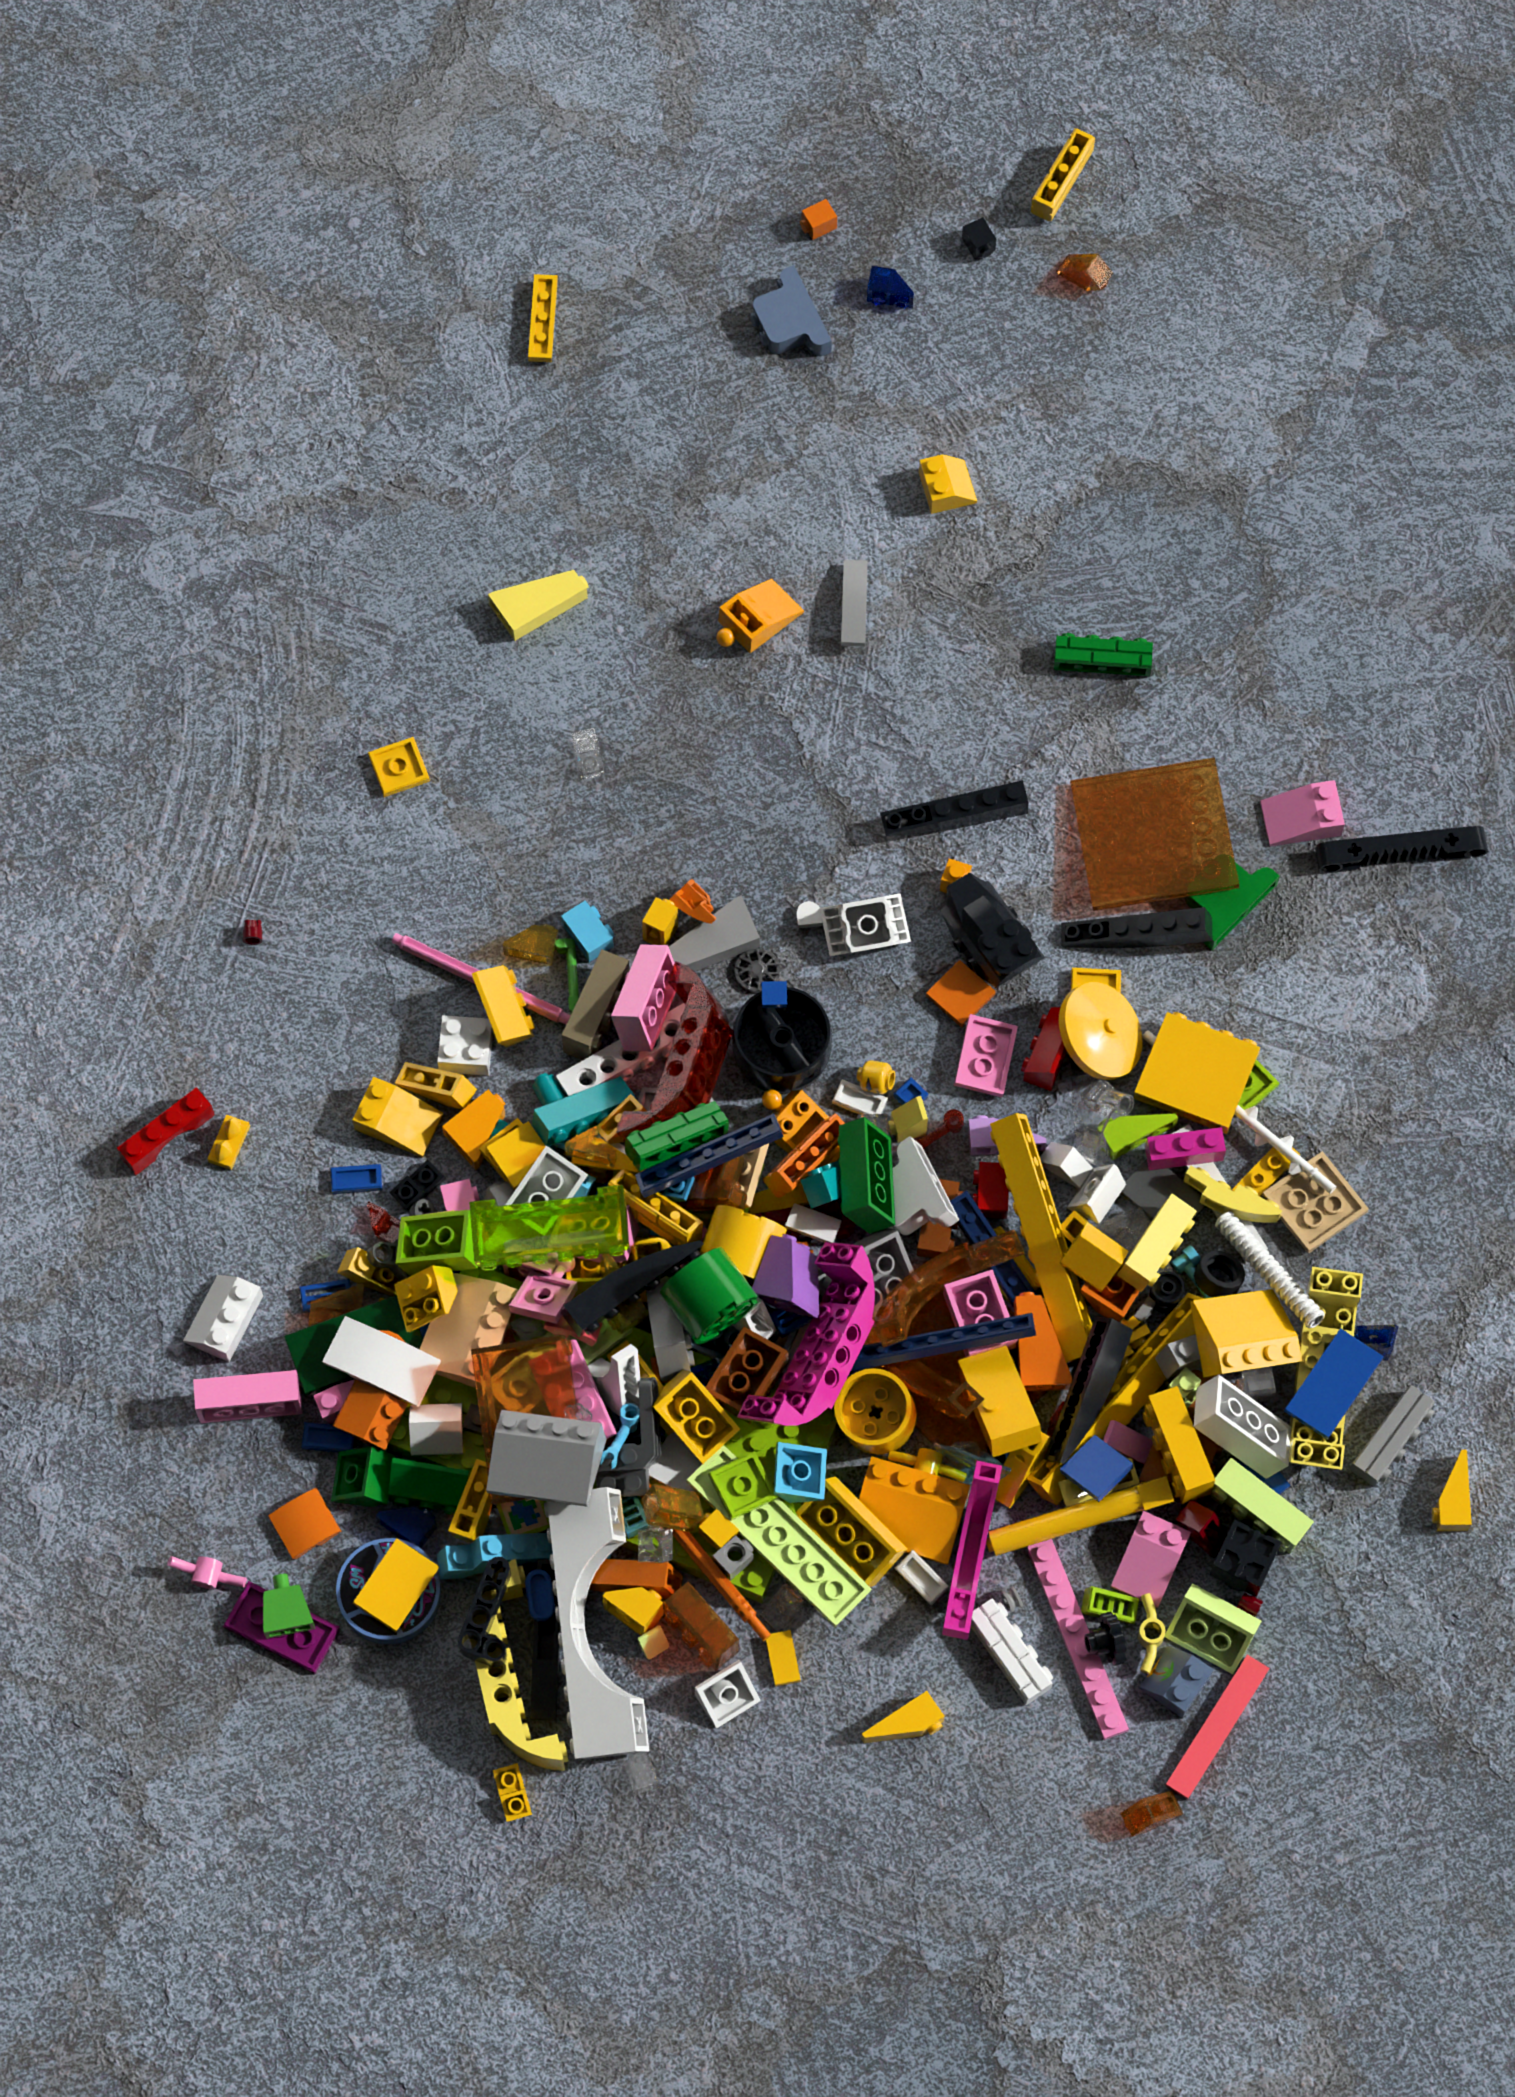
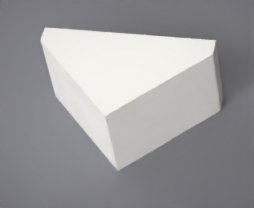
M1050 1142L1040 1157L1044 1168L1080 1189L1093 1170L1082 1155L1073 1146Z

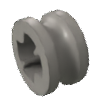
M1013 1586L1009 1587L1008 1592H1001L1002 1599L1011 1613L1015 1611L1016 1607H1023L1022 1600Z

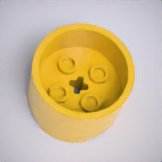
M717 1205L700 1253L703 1255L712 1249L722 1247L752 1287L771 1235L782 1237V1234H786L787 1229L763 1216L758 1217L745 1213L744 1210L735 1207Z
M864 1369L848 1377L834 1404L837 1423L848 1441L857 1449L871 1454L883 1455L888 1454L890 1451L898 1450L910 1439L916 1424V1407L907 1387L896 1375L882 1369ZM874 1409H878V1411L881 1412V1418L876 1419V1417L873 1416Z

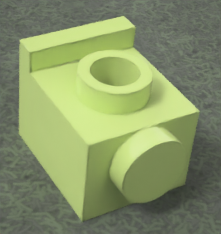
M1185 1367L1169 1384L1168 1389L1178 1386L1185 1406L1188 1409L1196 1400L1197 1387L1200 1386L1201 1379Z

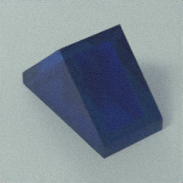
M1396 1324L1359 1325L1355 1327L1354 1337L1384 1356V1360H1389L1399 1326Z

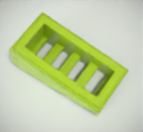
M1090 1586L1084 1591L1081 1612L1082 1614L1098 1618L1102 1613L1112 1612L1113 1615L1116 1614L1119 1622L1135 1624L1139 1598ZM1095 1596H1096L1097 1599H1096V1604H1095V1608H1094L1093 1605H1094V1599H1095ZM1104 1598L1107 1599L1106 1610H1102ZM1116 1600L1118 1601L1116 1613H1113L1114 1601ZM1125 1602L1129 1603L1127 1616L1123 1615Z

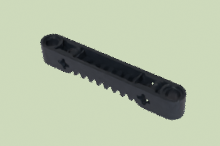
M1482 826L1327 841L1319 843L1315 847L1318 868L1321 873L1354 871L1359 869L1363 863L1369 866L1371 860L1376 865H1379L1380 859H1383L1385 864H1388L1390 858L1395 863H1398L1400 857L1405 862H1408L1409 856H1412L1414 861H1417L1419 855L1424 860H1427L1428 855L1431 854L1434 859H1437L1439 855L1444 860L1477 858L1488 853L1485 831Z

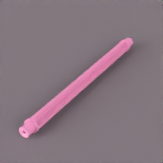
M395 933L392 943L400 946V949L475 984L472 973L480 970L436 949H432L406 935L402 936ZM515 987L517 993L521 992L525 999V1008L531 1009L554 1022H561L567 1025L571 1015L564 1012V1009Z

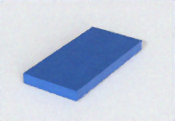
M1340 1328L1284 1412L1328 1440L1384 1356Z

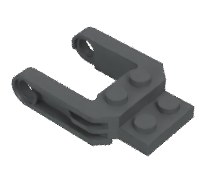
M655 1377L641 1378L639 1380L641 1444H623L618 1453L617 1465L613 1469H611L612 1459L610 1458L605 1459L602 1465L599 1464L596 1475L597 1488L609 1487L621 1490V1497L650 1495L649 1468L662 1456L660 1415L652 1407L659 1396ZM605 1445L603 1451L607 1450L611 1445Z

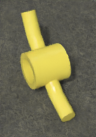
M1148 1593L1141 1596L1147 1616L1138 1632V1641L1141 1646L1146 1648V1655L1140 1671L1146 1674L1151 1672L1157 1655V1647L1163 1642L1166 1632L1164 1624L1157 1619L1155 1605L1151 1594ZM1154 1628L1158 1631L1159 1637L1155 1639L1147 1638L1145 1636V1629Z

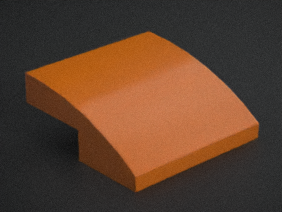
M317 1488L298 1496L268 1515L292 1559H298L315 1546H322L342 1532Z

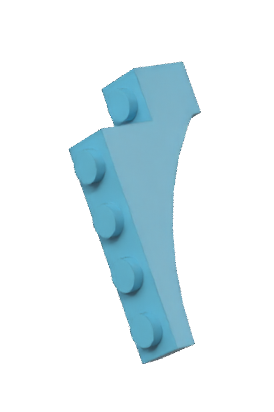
M547 1533L478 1536L470 1545L445 1546L437 1554L438 1566H440L438 1569L440 1580L462 1579L467 1576L483 1573L489 1560L494 1557H503L508 1562L516 1559L517 1566L537 1563V1559L550 1560V1555L553 1554L552 1544L548 1542Z

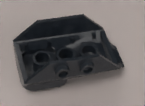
M968 873L946 887L947 899L944 908L940 912L953 938L952 942L955 949L959 953L963 952L967 958L966 962L973 972H977L982 979L997 988L1045 958L1031 938L1032 935L1027 926L1022 925L1017 920L1018 916L1014 908L1006 905L989 881L981 880L972 873Z

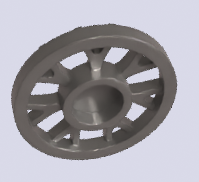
M751 949L744 952L736 961L734 969L738 984L746 991L752 993L762 991L760 986L766 976L772 981H779L781 975V967L777 957L765 949ZM757 954L758 960L752 962L750 955ZM765 955L771 958L766 964L761 961ZM741 962L749 963L748 968L740 967ZM776 966L777 972H768L767 967ZM748 972L749 977L742 981L739 976ZM752 980L759 981L758 988L750 987Z

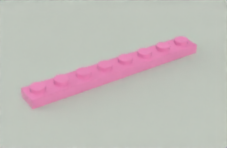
M1050 1539L1028 1546L1027 1551L1103 1740L1128 1732L1129 1728L1100 1657L1095 1654L1089 1655L1087 1652L1084 1635L1090 1632L1053 1540Z

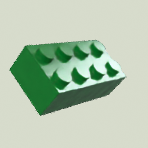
M865 1117L839 1125L837 1140L840 1147L838 1162L841 1169L839 1184L842 1191L840 1207L843 1215L869 1234L895 1226L891 1137Z

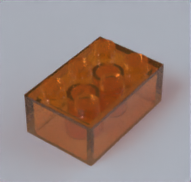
M686 1582L664 1601L665 1621L673 1630L679 1629L683 1634L681 1638L690 1649L694 1647L699 1652L698 1658L706 1668L711 1666L716 1672L739 1652L738 1637L689 1582Z

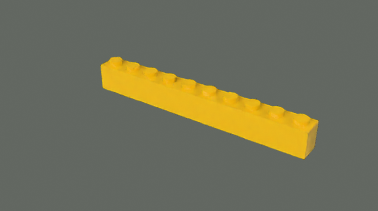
M1015 1113L990 1123L992 1129L990 1135L999 1151L998 1161L1005 1170L1007 1177L1005 1183L1014 1199L1013 1209L1021 1221L1020 1231L1029 1247L1028 1257L1035 1266L1037 1272L1035 1279L1038 1286L1042 1288L1043 1301L1050 1314L1051 1323L1066 1363H1077L1080 1361L1092 1322L1084 1296L1080 1292L1081 1287L1077 1275L1059 1263L1068 1250L1067 1242L1027 1116Z
M1187 1293L1119 1371L1094 1423L1067 1461L1094 1435L1103 1440L1110 1420L1117 1421L1125 1426L1129 1424L1135 1414L1147 1403L1148 1396L1154 1394L1162 1386L1166 1377L1155 1357L1167 1344L1196 1334L1190 1301L1204 1298ZM1043 1459L1028 1476L1027 1480L1042 1499L1058 1505L1063 1500L1058 1482L1067 1479L1060 1473V1468L1064 1464Z

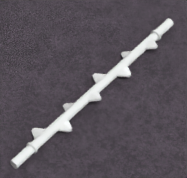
M1147 1030L1142 1038L1153 1047L1156 1036ZM1239 1105L1237 1106L1234 1115L1256 1132L1254 1144L1257 1147L1269 1143L1291 1161L1289 1168L1291 1175L1304 1172L1308 1175L1309 1179L1314 1180L1329 1194L1336 1189L1337 1186L1318 1171V1168L1311 1166L1292 1150L1294 1138L1291 1135L1279 1139L1257 1121L1258 1108L1256 1106L1245 1110Z

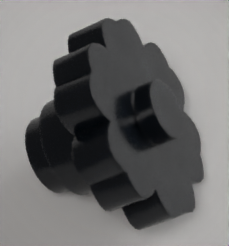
M1112 1612L1102 1613L1099 1616L1100 1626L1098 1629L1090 1630V1633L1084 1635L1087 1652L1089 1655L1095 1654L1096 1656L1105 1654L1108 1662L1112 1663L1113 1666L1124 1664L1126 1661V1644L1120 1622L1116 1614L1113 1615Z

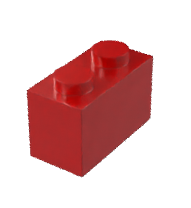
M979 1162L978 1170L973 1172V1185H978L977 1194H973L972 1199L985 1218L1007 1219L1009 1190L1005 1183L1007 1177L1005 1170L998 1162Z

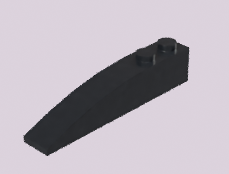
M1095 1316L1044 1460L1064 1464L1080 1444L1109 1395L1121 1367L1133 1329L1113 1318Z

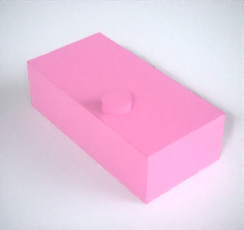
M640 944L630 971L626 974L625 983L611 1015L624 1051L652 1052L681 981L668 945Z
M296 1370L193 1379L195 1410L200 1423L303 1414L301 1384Z

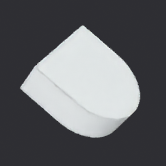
M807 901L799 905L797 909L798 929L823 926L821 910L816 903Z

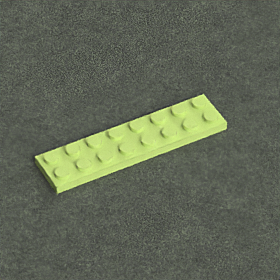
M723 1445L686 1480V1483L714 1510L718 1509L739 1529V1534L823 1617L836 1627L872 1589L779 1498L731 1521L708 1477L709 1472L738 1459Z

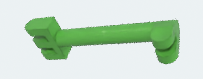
M563 938L557 939L555 946L559 954H566L569 989L568 1002L571 1015L579 999L576 945L574 939Z

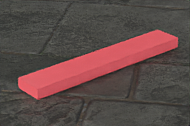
M1247 1654L1167 1781L1166 1787L1186 1800L1189 1799L1270 1668Z

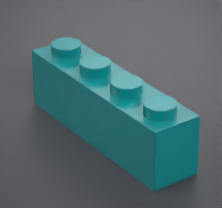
M620 1076L534 1109L532 1126L546 1146L561 1143L567 1138L582 1135L588 1130L595 1128L630 1094L634 1097L635 1095Z

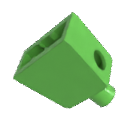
M288 1574L273 1576L274 1589L263 1593V1630L266 1639L315 1629L300 1585L290 1586Z

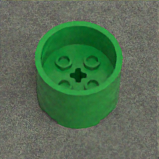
M722 1247L712 1249L691 1261L672 1276L660 1290V1295L696 1344H702L717 1337L720 1331L726 1329L732 1323L735 1325L758 1303L756 1301L758 1298L757 1294Z

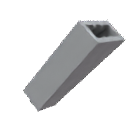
M742 895L736 897L713 915L716 917V920L712 924L702 922L669 946L679 977L760 947L759 934Z

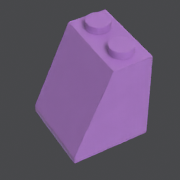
M782 1234V1237L771 1235L752 1289L760 1299L776 1309L818 1318V1267L814 1264L817 1256L809 1251L810 1247L796 1243L797 1238L791 1235Z

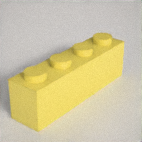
M1171 1194L1161 1206L1116 1275L1140 1292L1147 1285L1152 1287L1160 1276L1157 1273L1158 1269H1164L1172 1257L1168 1255L1170 1251L1173 1250L1175 1252L1184 1240L1180 1237L1183 1232L1187 1234L1195 1222L1192 1218L1197 1211L1174 1194Z

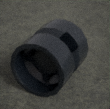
M1165 1271L1159 1273V1278L1150 1289L1149 1297L1156 1301L1155 1310L1161 1313H1170L1182 1300L1185 1286L1178 1274Z

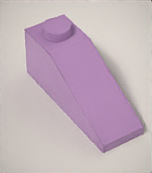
M985 1115L969 1119L970 1156L999 1154L997 1145L994 1144L990 1135L992 1131L990 1123L999 1119L988 1118ZM1032 1133L1037 1151H1045L1046 1138Z

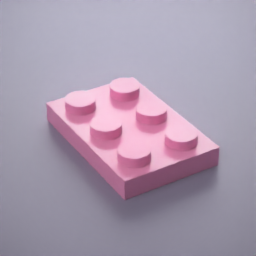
M970 1014L954 1086L1002 1098L1018 1026Z

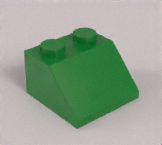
M373 1446L338 1452L331 1501L368 1507L388 1504L391 1465L395 1454Z

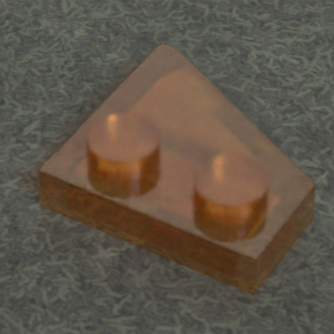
M358 1283L356 1286L311 1301L308 1327L362 1308L365 1284Z

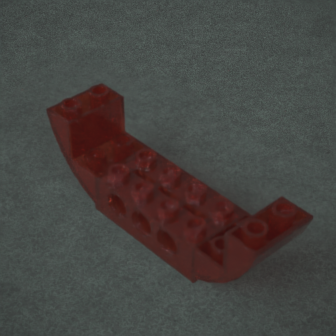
M675 961L672 972L669 974L668 983L686 1006L680 1017V1024L673 1038L669 1056L665 1061L662 1076L658 1081V1088L654 1100L651 1102L650 1111H623L616 1133L624 1142L625 1138L635 1130H645L657 1121L664 1122L679 1112L686 1113L691 1111L698 1104H708L732 1037L733 1030L729 1026L727 1015L720 1002L692 969Z

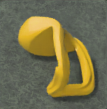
M658 1237L637 1241L631 1246L633 1260H638L639 1246L661 1244L662 1250L672 1247V1245L667 1240Z

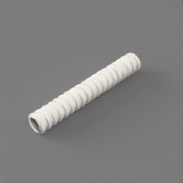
M1230 1211L1222 1214L1215 1224L1220 1233L1225 1235V1238L1230 1241L1232 1246H1235L1237 1251H1240V1255L1245 1257L1247 1262H1250V1266L1255 1268L1257 1273H1260V1277L1265 1279L1267 1284H1270V1288L1275 1290L1277 1295H1280V1299L1285 1301L1287 1306H1290V1310L1295 1312L1297 1317H1300V1321L1305 1323L1307 1328H1314L1320 1324L1325 1315L1324 1311L1320 1310L1319 1306L1312 1299H1309L1308 1294H1304V1290L1299 1288V1284L1294 1282L1292 1277H1289V1273L1284 1271L1282 1266H1279V1262L1274 1260L1272 1255H1269L1268 1250H1264V1246L1259 1244L1258 1239H1254V1235L1249 1233L1247 1228H1244V1224L1239 1222L1237 1217H1234L1233 1212Z

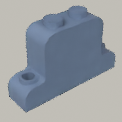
M795 266L783 269L780 274V280L777 281L778 289L756 297L753 301V313L749 314L752 325L754 327L757 326L760 331L759 338L762 345H767L769 351L773 354H781L802 345H806L808 350L815 356L831 353L832 340Z

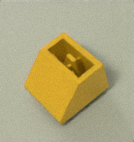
M432 1265L394 1284L406 1331L412 1332L449 1313L458 1292L451 1267Z

